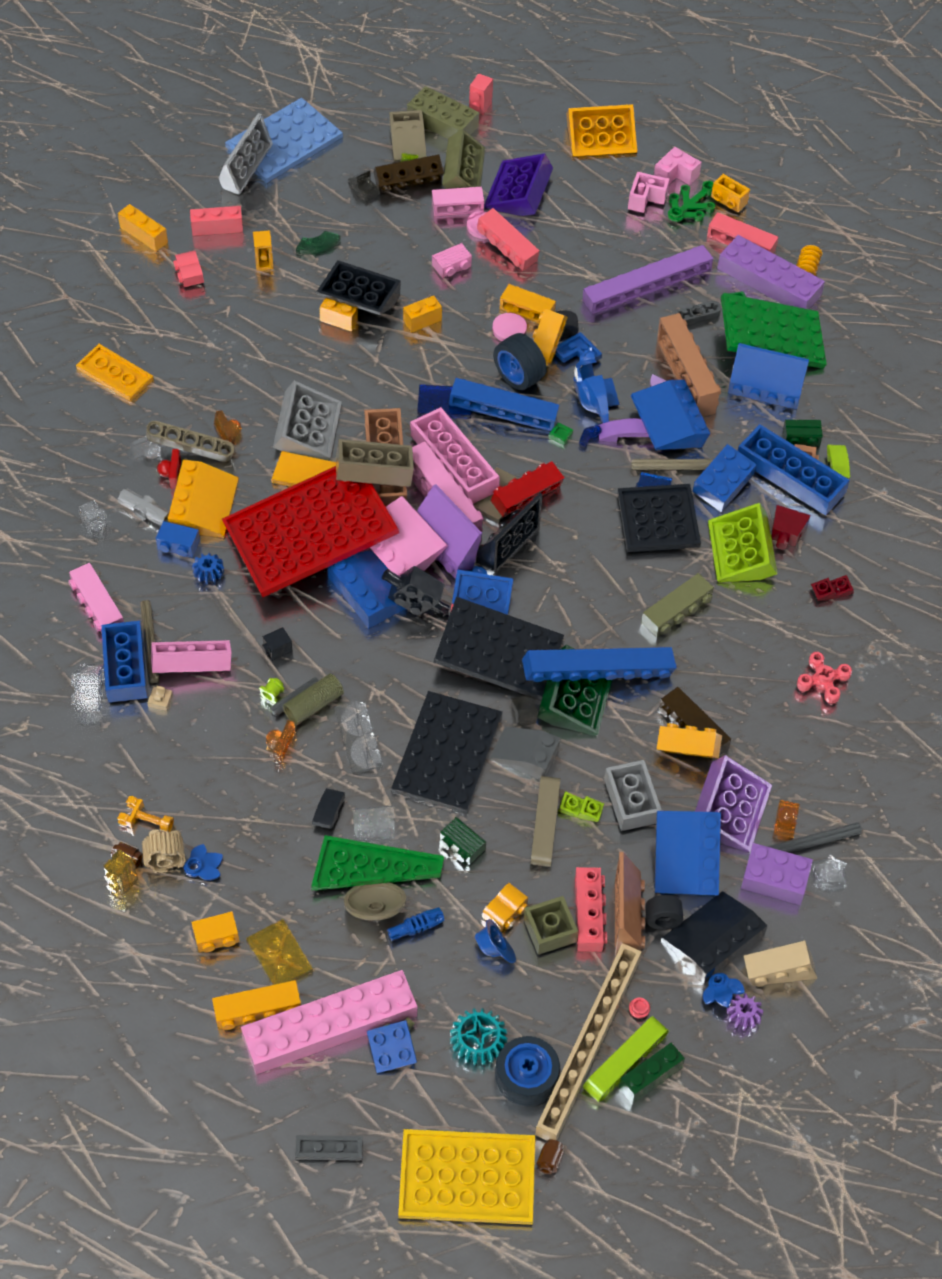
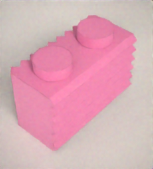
M462 243L432 255V266L443 279L454 275L456 272L466 270L472 265V255Z

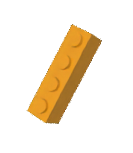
M296 980L212 998L218 1030H230L235 1026L247 1025L301 1006Z

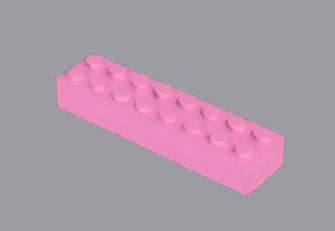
M400 970L242 1026V1037L257 1075L367 1035V1031L383 1027L388 1023H398L404 1021L407 1017L413 1019L417 1017V1004L404 972Z

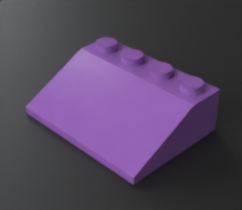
M435 484L417 512L448 545L436 560L456 579L457 570L472 571L482 532Z
M724 755L711 763L695 812H721L720 843L749 853L751 852L772 785Z

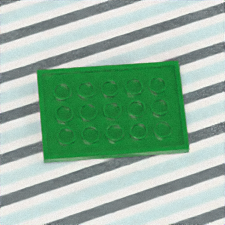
M728 293L721 295L727 351L737 352L738 344L741 343L809 359L808 366L825 368L827 363L818 311Z

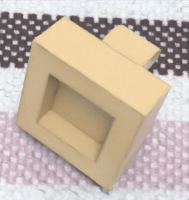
M153 687L147 702L148 707L167 711L173 692L165 689V687Z

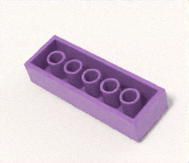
M737 235L719 256L717 269L781 304L810 309L822 295L825 284L824 280L740 235Z

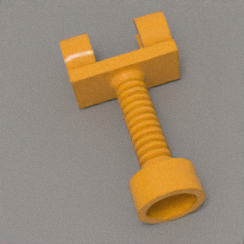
M128 796L125 802L127 807L133 809L131 815L129 816L121 812L117 817L120 825L129 826V828H133L138 818L159 825L160 830L164 832H170L174 824L173 817L165 815L163 818L142 812L144 807L143 800L137 799L134 796Z

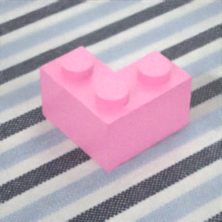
M674 147L655 164L654 175L670 179L669 184L675 178H678L691 185L700 175L701 161Z
M637 172L629 194L628 209L644 213L648 201L664 205L670 179Z

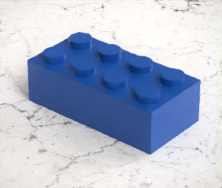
M140 621L101 625L105 690L108 703L148 698L143 633Z

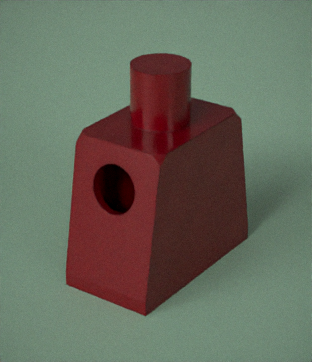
M777 505L771 532L772 540L777 541L776 547L785 550L787 545L796 546L808 527L811 515Z

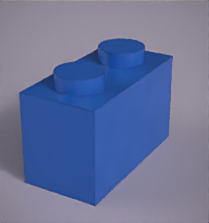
M163 521L156 536L158 550L175 553L182 557L193 558L200 542L198 529Z

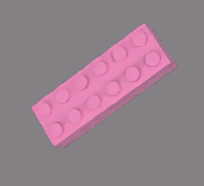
M441 407L410 422L413 440L417 444L425 441L429 447L434 449L436 457L443 461L445 469L452 473L456 484L463 488L465 496L470 498L473 504L494 494L493 491L499 487V475Z
M425 441L412 447L414 466L412 481L422 495L426 498L433 485L437 484L470 521L483 532V516L481 512L474 508L472 500L467 498L463 488L456 484L452 473L448 472L443 461L436 457L434 449L429 447Z

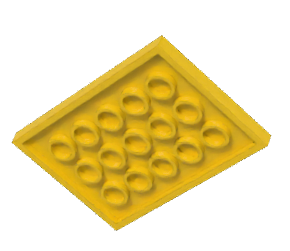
M403 1129L398 1218L533 1225L535 1135Z

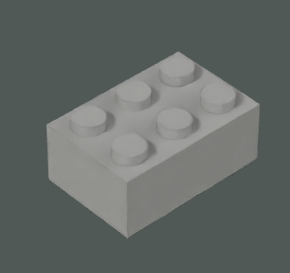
M645 760L606 768L604 781L621 831L656 824L657 811L662 810Z

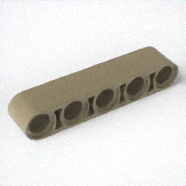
M151 421L147 425L146 437L151 442L221 462H228L233 457L234 445L229 441L159 421ZM157 429L159 433L152 434L150 430ZM174 434L177 436V438L170 439L168 435ZM192 439L195 443L188 444L185 440ZM210 444L212 448L206 449L203 445ZM227 449L230 451V453L223 454L221 450Z
M541 776L530 865L551 867L561 778Z

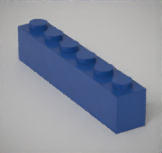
M455 378L449 400V405L547 431H552L559 409V404L543 401Z

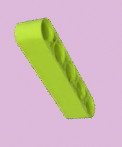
M654 1016L650 1017L587 1079L583 1089L598 1103L601 1102L620 1084L621 1077L636 1068L663 1041L669 1030Z

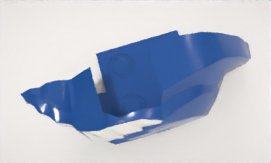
M589 346L580 355V361L574 369L573 380L577 396L583 408L597 413L603 424L609 422L608 406L620 404L613 379H603L602 375L594 376L592 363L597 361L594 358L592 347Z

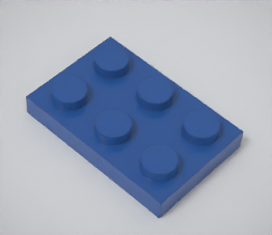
M457 570L452 604H454L456 597L508 615L513 578Z

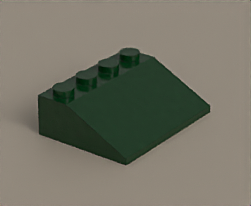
M566 644L559 650H570L574 648ZM598 678L596 680L580 679L577 681H571L570 679H562L560 681L547 680L537 717L553 726L597 736L612 680H607L606 678Z

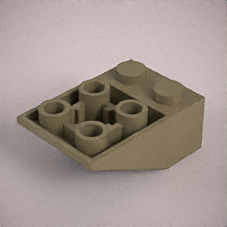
M422 110L389 112L394 162L426 157Z

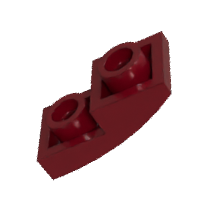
M847 575L831 581L828 577L811 584L818 601L836 599L854 593Z

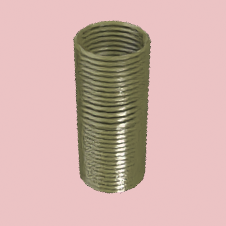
M329 673L283 705L284 712L293 724L298 725L343 695V686L336 676Z

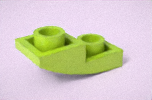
M828 444L827 463H830L831 469L849 479L850 466L846 446Z
M565 791L558 812L575 818L598 822L604 803L588 796L582 799Z

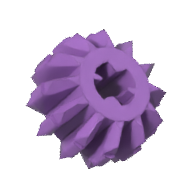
M747 993L743 995V998L737 994L735 1000H731L730 1007L727 1008V1014L730 1015L729 1022H735V1028L741 1025L743 1031H745L747 1026L753 1029L755 1024H760L761 1016H763V1010L760 1009L762 1004L761 1002H755V996L749 999Z

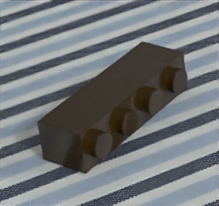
M676 687L661 698L659 710L673 724L679 725L681 729H685L686 726L698 727V731H704V728L716 729V733L722 735L719 756L729 749L731 738L679 687Z

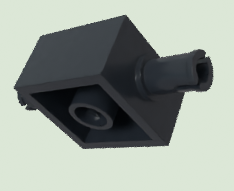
M416 566L411 567L401 575L395 574L390 569L384 571L382 580L392 584L388 598L397 605L406 608L417 616L431 608L442 616L448 613L450 606L440 601L445 585L441 581Z

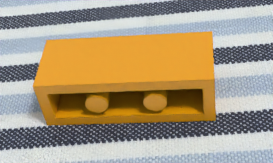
M131 204L118 212L120 228L155 252L168 243L166 228Z
M508 284L500 297V310L515 313L524 319L540 324L538 321L539 316L545 309L555 312L556 301Z
M545 309L539 316L538 321L540 324L538 329L534 330L532 338L542 351L546 366L550 367L568 317Z
M667 723V727L660 726L657 750L719 759L722 735L716 733V729L704 728V731H698V727L686 726L685 729H681L679 725Z

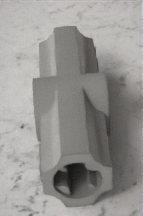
M128 488L120 492L118 503L133 510L138 518L142 520L147 518L160 526L163 521L168 522L169 511L157 505L150 496L145 495L142 497Z

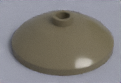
M392 883L355 886L344 897L345 909L354 917L367 921L389 919L397 915L406 905L405 892L399 886Z

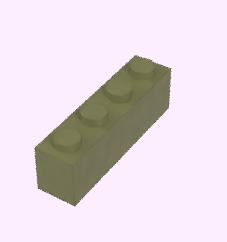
M697 573L644 611L641 623L656 638L661 634H666L673 625L680 624L687 615L695 613L702 604L709 603L713 598L714 587Z

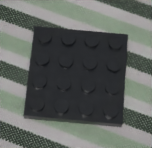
M690 484L618 488L617 494L627 552L701 547Z

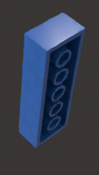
M760 424L738 447V452L757 464L755 469L757 473L825 516L847 492L849 479Z

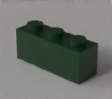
M671 1042L621 1077L619 1089L633 1104L681 1070L685 1058Z

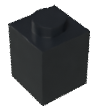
M283 627L262 636V650L265 655L270 656L272 661L293 652L292 640Z

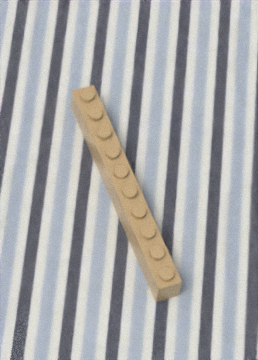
M622 943L536 1126V1136L547 1141L549 1139L558 1140L636 971L642 951Z

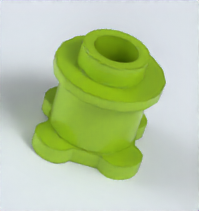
M269 678L265 687L260 686V695L275 704L277 703L276 697L284 691L282 681L278 678Z

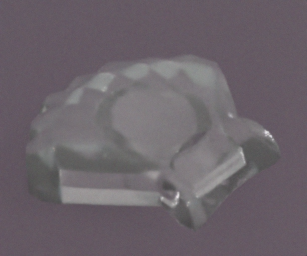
M829 854L826 859L812 862L813 873L822 883L828 886H843L848 881L844 869L847 863L835 858L833 855Z

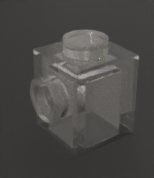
M95 500L77 507L79 517L89 534L106 527L105 519L107 515L103 508L98 507Z

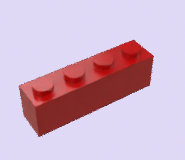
M553 461L547 464L542 463L536 470L532 472L527 471L521 478L512 479L504 487H497L493 491L494 494L490 501L501 516L505 517L520 509L538 493L544 496L559 488L565 477Z

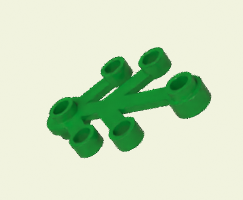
M709 180L703 182L702 190L691 199L689 198L690 187L682 185L680 187V194L683 197V205L681 207L678 206L679 195L676 193L670 194L669 202L672 208L668 211V218L673 222H680L684 218H694L697 222L703 221L705 213L700 210L713 213L715 211V204L713 202H697L705 196H711L714 182ZM687 210H698L696 212H686Z

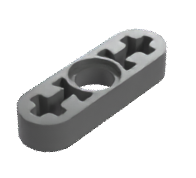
M709 301L678 309L674 314L680 313L682 319L686 320L687 325L719 317L721 304L717 301ZM697 311L700 312L702 315L696 316L693 314V312Z

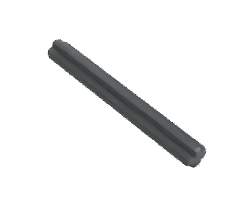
M856 822L767 847L791 853L861 834L862 827L860 823Z

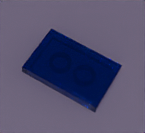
M419 384L417 416L426 415L441 407L450 418L471 419V410L449 405L453 386Z

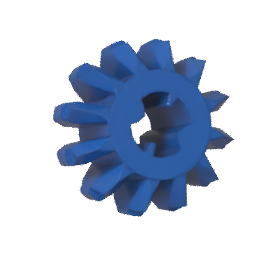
M210 552L206 556L201 553V558L195 557V563L192 565L194 577L198 578L200 583L205 581L207 585L209 581L215 583L216 579H221L225 571L223 560L219 559L217 554L211 556Z

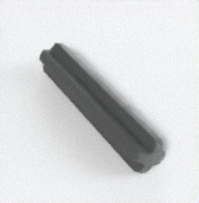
M316 677L312 678L270 707L272 714L278 716L283 713V705L319 680Z

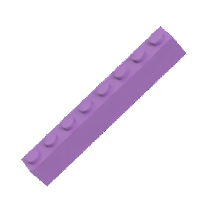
M704 245L694 247L658 262L588 286L583 289L582 301L591 314H595L712 270L713 257Z

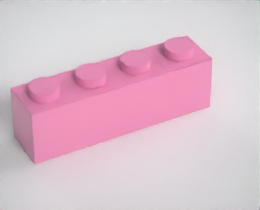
M90 563L69 572L71 578L68 580L69 585L73 591H77L78 594L76 595L80 604H85V611L88 617L94 619L93 624L97 632L101 631L102 633L101 625L124 622L121 613Z
M230 640L151 642L152 673L230 671Z

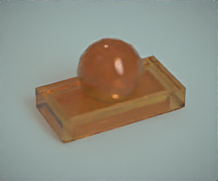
M222 410L216 411L214 426L220 437L235 445L236 436L242 430L241 424L234 419L227 420Z
M287 720L282 732L280 730H272L266 735L267 745L274 749L273 757L275 763L281 764L296 733L293 721Z
M784 800L779 801L773 838L787 841L793 840L800 804Z

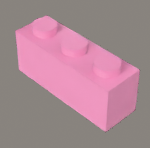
M482 187L432 190L434 217L472 214L473 212L484 210Z

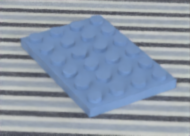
M301 97L264 119L273 145L254 173L265 183H268L343 138V132ZM246 130L225 142V147L230 152L234 150Z

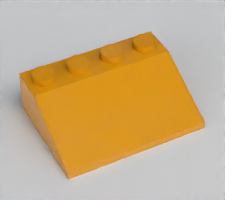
M633 104L568 108L566 115L572 157L637 153Z
M183 460L168 515V522L198 529L199 535L225 538L227 529L222 518L231 514L239 477L203 462Z

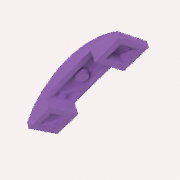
M637 418L614 420L598 426L599 442H617L618 437H649L642 420Z

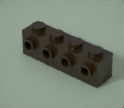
M437 154L377 166L374 168L373 173L378 191L383 190V192H386L394 187L406 188L409 184L421 185L424 181H439L444 171L440 155Z

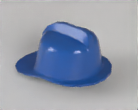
M488 919L486 927L475 935L481 951L487 956H502L506 961L515 963L516 955L511 945L502 935L497 924L493 920Z

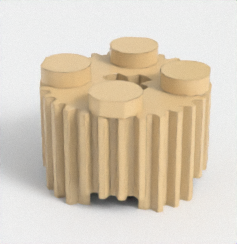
M152 830L149 832V836L142 841L144 865L153 869L154 873L165 874L169 868L177 866L180 868L185 865L184 843L179 831L175 830L170 833L169 831H163L161 833L160 830Z

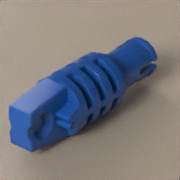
M439 907L423 911L421 914L418 913L416 916L413 915L411 918H406L404 923L388 928L387 932H389L388 935L391 941L406 935L413 936L443 922L444 915Z

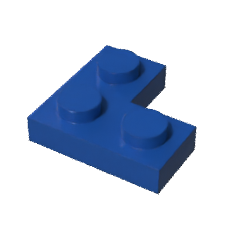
M581 332L558 344L555 355L564 363L577 355L580 358L583 351L591 346L595 360L598 361L602 358V353Z

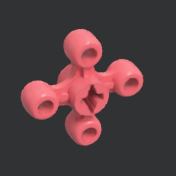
M813 652L809 657L808 663L811 668L815 669L816 673L812 676L808 674L800 675L797 680V688L800 691L806 692L815 685L818 689L825 690L824 698L826 702L835 704L839 701L841 693L833 685V682L837 679L840 681L849 680L852 675V668L848 664H841L837 669L833 670L830 666L824 665V655L822 653Z

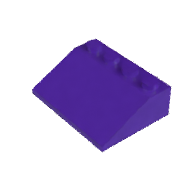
M546 154L503 160L485 201L484 208L489 210L494 208L498 212L517 216L535 214L553 170Z

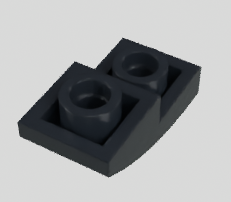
M326 788L315 811L312 825L331 829L338 818V810L345 799V792Z

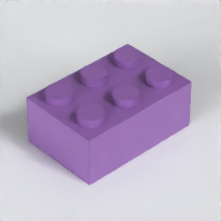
M753 843L741 889L801 906L813 859Z

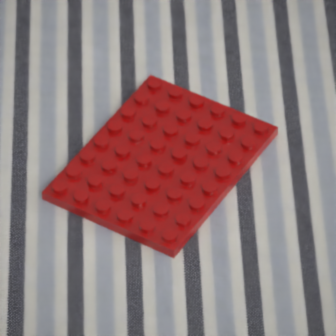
M336 466L222 518L262 598L400 533L371 483L336 480Z

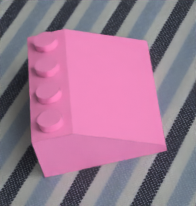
M401 496L386 506L400 533L370 547L387 568L397 575H401L413 566L425 571L448 547L421 515Z

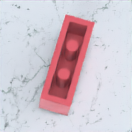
M241 206L190 209L192 236L243 232Z

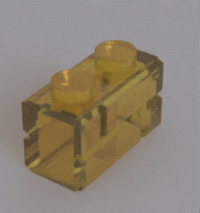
M117 850L112 856V860L109 859L103 866L106 874L104 878L108 882L107 888L114 894L125 895L130 890V886H133L138 880L133 858L121 850Z

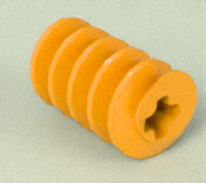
M814 245L803 247L796 266L815 276L822 257V250Z

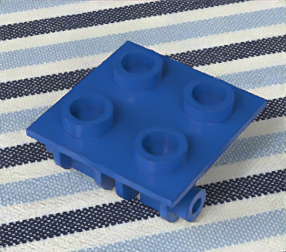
M407 1020L367 1031L377 1073L417 1063Z

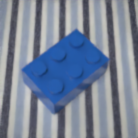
M727 444L696 479L692 492L722 512L752 478L757 464Z

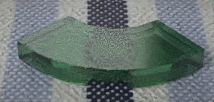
M324 231L321 235L314 238L302 237L296 247V253L303 255L324 253L335 247L341 240V237L328 231Z

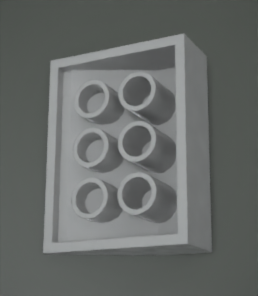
M260 113L256 115L223 165L219 176L222 188L240 195L273 145Z
M294 380L284 394L273 448L284 452L329 460L331 458L342 401Z

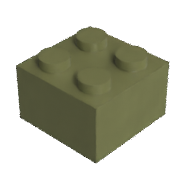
M564 896L524 908L523 919L538 955L577 942L578 929Z

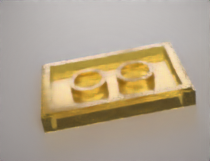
M283 919L246 938L248 945L272 985L298 980L313 972V968Z

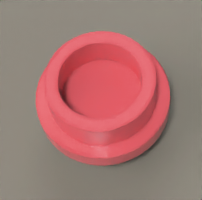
M641 997L633 999L629 1005L630 1014L638 1019L645 1018L650 1012L649 1002Z

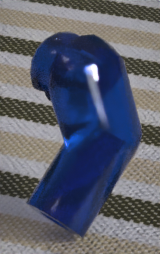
M599 425L585 428L579 440V445L586 447L589 439L598 437L601 434L602 428Z

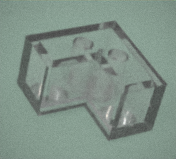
M81 664L72 674L71 685L74 686L75 693H72L71 702L72 705H75V711L99 712L101 709V688L105 683L104 664Z

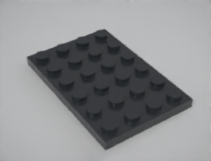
M456 597L433 662L542 701L547 680L541 682L526 680L522 658L528 650H559L564 635Z
M428 691L391 787V792L468 814L503 711Z

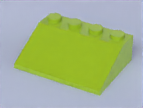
M760 503L708 520L718 582L762 580L778 574L768 515Z

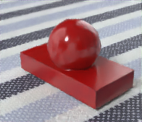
M172 449L171 461L162 460L157 466V472L160 476L169 477L171 489H176L180 473L181 455L179 449Z

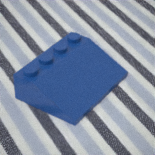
M739 343L728 393L797 409L809 359Z
M668 380L631 394V398L655 450L702 448L710 431L685 380Z
M372 550L356 553L327 567L329 579L368 629L406 609L388 598L392 584L382 580V575L388 568Z
M657 811L655 893L719 895L721 812Z

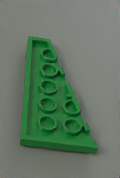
M325 835L311 891L440 878L444 856Z

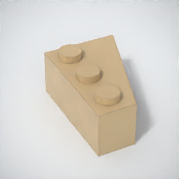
M806 941L744 955L748 978L752 986L760 987L767 984L817 979L813 958Z

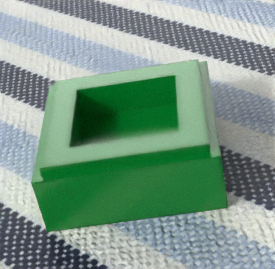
M558 422L549 433V438L565 445L572 436L573 429Z

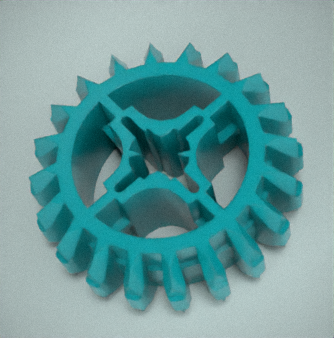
M473 1008L472 1014L466 1010L464 1017L459 1015L457 1017L458 1022H453L452 1027L454 1029L450 1030V1035L452 1036L450 1043L454 1044V1052L459 1051V1058L465 1056L466 1063L470 1059L473 1060L474 1066L477 1064V1061H481V1064L484 1066L486 1059L492 1063L494 1057H498L500 1051L505 1046L504 1044L508 1041V1038L505 1037L507 1029H504V1021L499 1022V1015L492 1017V1010L487 1014L484 1008L480 1012ZM481 1024H484L490 1028H485ZM473 1025L472 1030L462 1034L468 1026ZM477 1030H478V1034L481 1035V1037H482V1038H481V1043H480V1041H479V1038H477V1036H476ZM496 1039L490 1047L484 1049L486 1043ZM467 1045H472V1046H474L476 1049L470 1048V1047L467 1046Z

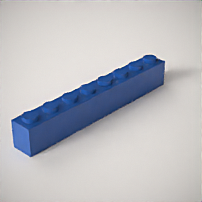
M672 647L528 650L522 658L526 680H533L534 682H541L543 680L560 681L562 679L577 681L580 679L596 680L598 678H606L607 680L616 678L632 679L634 677H642L643 679L651 677L668 678L677 668Z

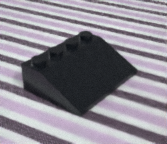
M337 260L316 291V294L381 315L392 308L399 299L401 280Z
M541 493L535 495L519 510H515L511 518L507 522L504 521L496 533H492L484 545L479 546L476 563L494 574L540 528Z
M722 891L685 919L681 925L662 937L661 940L705 984L712 975L719 973L765 936L768 925L753 910Z

